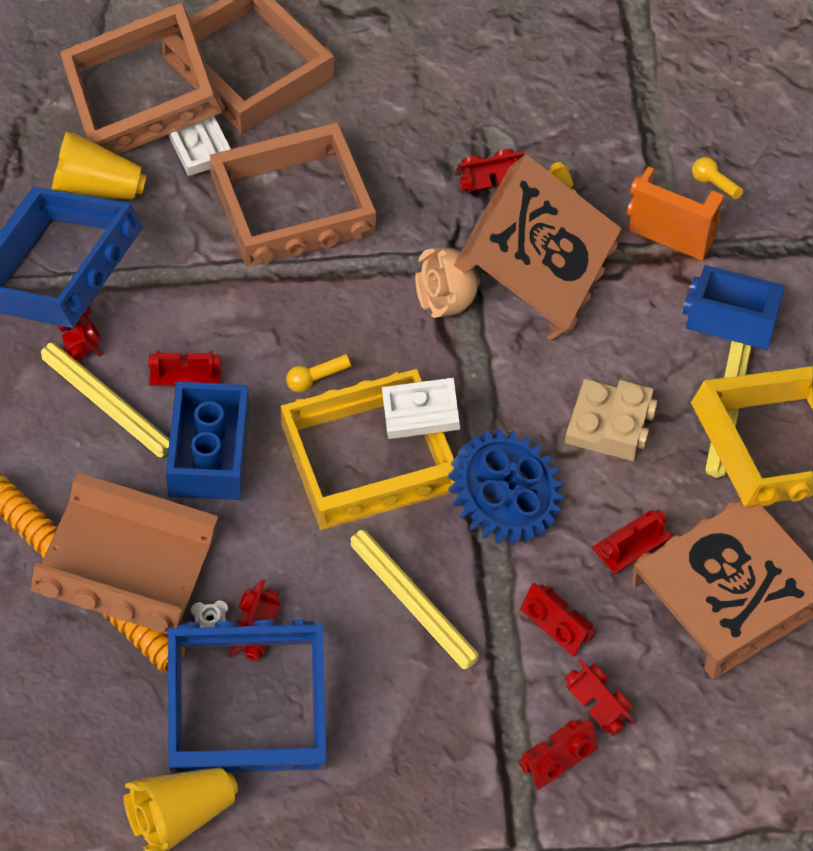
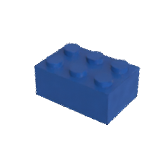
M176 382L166 467L168 497L241 500L250 411L248 385Z

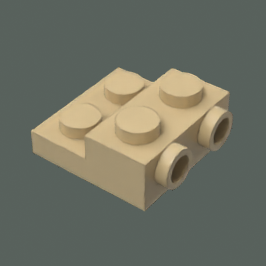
M584 379L565 435V443L634 461L637 449L644 450L650 430L644 428L646 419L653 421L656 413L658 400L652 399L654 389L619 380L618 386L614 387Z

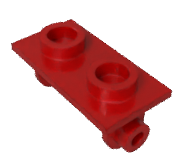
M505 149L494 153V157L482 159L480 155L464 158L455 171V176L463 175V177H459L461 190H467L470 193L492 188L491 175H495L497 186H499L509 167L524 156V151L514 153L513 149Z
M90 305L74 328L61 335L67 353L76 361L84 359L86 353L91 350L99 357L102 356L98 344L101 340V335L88 316L92 313ZM58 325L61 332L70 329L69 327Z
M156 351L155 354H149L148 366L150 368L149 386H176V382L220 384L221 355H213V351H209V353H188V355Z
M650 510L592 546V550L615 575L637 561L643 554L653 551L672 538V535L664 527L667 517L661 510L656 512Z
M262 579L252 589L247 588L244 591L238 606L239 609L243 610L240 620L236 621L238 622V627L254 626V622L259 620L275 621L281 601L278 598L279 593L272 589L263 591L266 580ZM267 645L231 646L228 657H232L240 650L245 652L244 657L246 659L258 661L259 657L265 654Z
M535 582L532 583L520 610L570 655L575 657L582 642L589 643L595 637L597 632L593 629L594 624L590 621L588 622L576 610L566 611L569 604L557 595L551 586L545 587L543 584L537 585Z
M582 659L577 660L583 669L579 673L577 670H573L566 675L564 679L568 683L566 688L571 691L584 707L594 699L598 701L588 712L601 726L602 730L605 733L610 732L612 736H615L623 730L624 725L622 722L626 718L635 724L637 721L629 713L634 708L633 705L619 690L613 695L605 684L610 679L596 663L589 667Z
M581 719L576 722L570 720L565 726L549 736L550 741L553 743L552 746H549L545 741H541L530 750L522 753V758L518 761V764L526 774L531 771L537 790L555 780L562 773L599 749L592 721L588 720L584 723Z

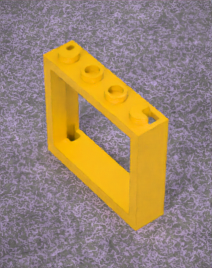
M813 366L704 380L691 401L744 507L759 504L761 506H769L775 502L786 500L796 502L813 496V471L762 478L726 410L807 399L813 410Z
M417 369L399 374L395 372L388 377L373 381L365 380L355 386L340 390H328L322 395L307 399H296V402L280 406L281 426L320 530L451 494V492H448V489L455 481L449 479L448 474L454 469L451 465L454 458L443 432L424 434L436 466L326 497L322 496L298 432L300 429L384 407L382 387L422 382Z

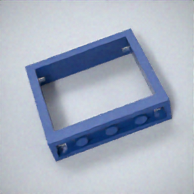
M32 187L0 231V313L74 328L143 229L132 204ZM51 219L106 229L58 298L3 287Z
M298 619L292 621V625L277 626L276 621L259 620L254 622V626L238 627V622L220 621L215 623V627L200 628L199 623L188 622V624L177 625V628H168V768L170 773L175 774L221 767L225 772L326 769L323 624L315 625V621ZM312 644L314 748L182 752V647Z

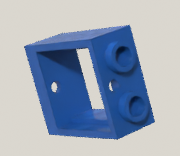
M704 265L701 276L693 277L690 292L685 300L682 314L689 315L686 329L768 350L786 285Z

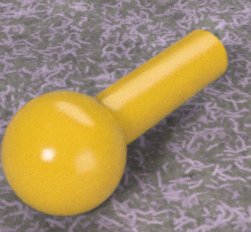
M701 157L694 162L692 174L695 179L701 182H711L735 200L742 196L743 189L718 171V165L715 160L710 157Z
M347 354L311 368L302 365L294 366L286 375V383L289 389L294 392H306L311 389L314 381L352 366Z

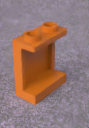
M648 166L642 177L636 176L630 189V195L634 197L627 209V216H630L628 231L703 261L717 235L724 195L712 190L703 205L654 185L655 169Z

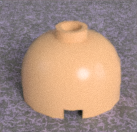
M454 248L427 249L420 255L418 262H423L422 272H416L415 275L416 291L423 309L431 308L433 314L430 316L444 317L463 312L471 305L478 290L480 277L475 266L465 274L453 266L460 254V251Z

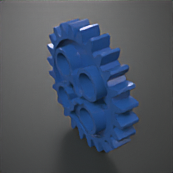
M498 429L493 436L488 431H485L479 438L476 436L472 437L467 445L464 444L457 452L458 455L451 462L454 469L448 474V478L455 481L449 487L448 492L459 495L452 505L463 506L465 509L461 513L460 518L471 517L473 519L470 526L471 530L476 529L479 525L483 527L482 537L484 539L491 532L495 533L496 543L498 544L506 536L511 545L517 543L520 538L524 543H528L534 536L538 538L555 522L553 518L561 512L557 505L564 499L563 495L556 492L563 485V482L553 480V476L559 469L548 468L547 466L552 457L548 455L541 458L538 455L541 445L539 444L531 449L528 447L529 437L526 436L519 442L517 441L515 431H512L506 438L501 429ZM487 463L491 464V465L493 466L494 470L491 469V468L487 465ZM483 495L487 496L492 503L488 502ZM518 504H520L525 509V511L521 510Z

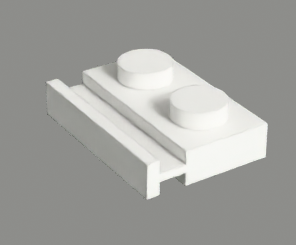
M214 116L168 134L188 176L209 170L210 154L231 149Z
M454 378L382 387L388 439L460 430Z

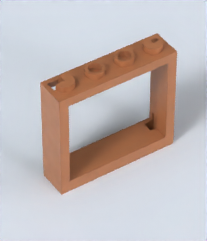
M219 0L190 17L197 39L200 41L254 9L309 61L245 101L206 64L222 109L220 114L241 135L334 78L335 58L332 51L327 46H322L307 27H302L294 19L291 12L287 8H282L275 0ZM181 31L162 38V56L196 90L199 89L200 85Z
M182 3L167 7L145 18L137 19L128 25L105 32L98 37L75 44L71 48L60 52L86 138L100 146L108 142V144L102 147L117 155L222 113L194 27ZM181 31L200 88L97 130L79 72Z
M338 122L209 155L211 178L246 268L262 263L265 265L277 259L298 256L311 250L329 248L338 243L362 239L364 236L376 234V211ZM336 155L358 209L251 236L233 190L232 181Z

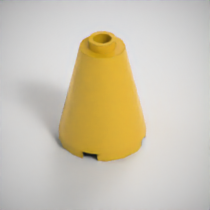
M66 131L51 190L103 199L134 200L135 193L142 195L147 175L140 174L141 166L74 132Z
M221 767L134 779L125 784V788H129L130 793L123 795L126 815L135 837L143 835L148 845L142 848L145 851H169L235 802L238 786L230 772H225Z

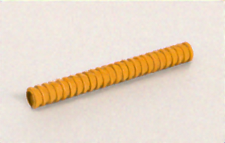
M0 472V517L4 518V521L11 525L15 532H19V536L26 540L31 547H34V550L44 558L58 526H54V522L49 518L47 519V516L42 511H39V508L32 504V501L25 497L20 490H17V487L10 483L9 479ZM103 614V617L110 620L114 627H118V631L121 634L126 635L128 641L133 642L136 649L141 650L145 657H149V661L152 664L157 665V669L160 672H168V634L156 632L150 628L128 621H121ZM182 647V659H183L184 654H185V647Z

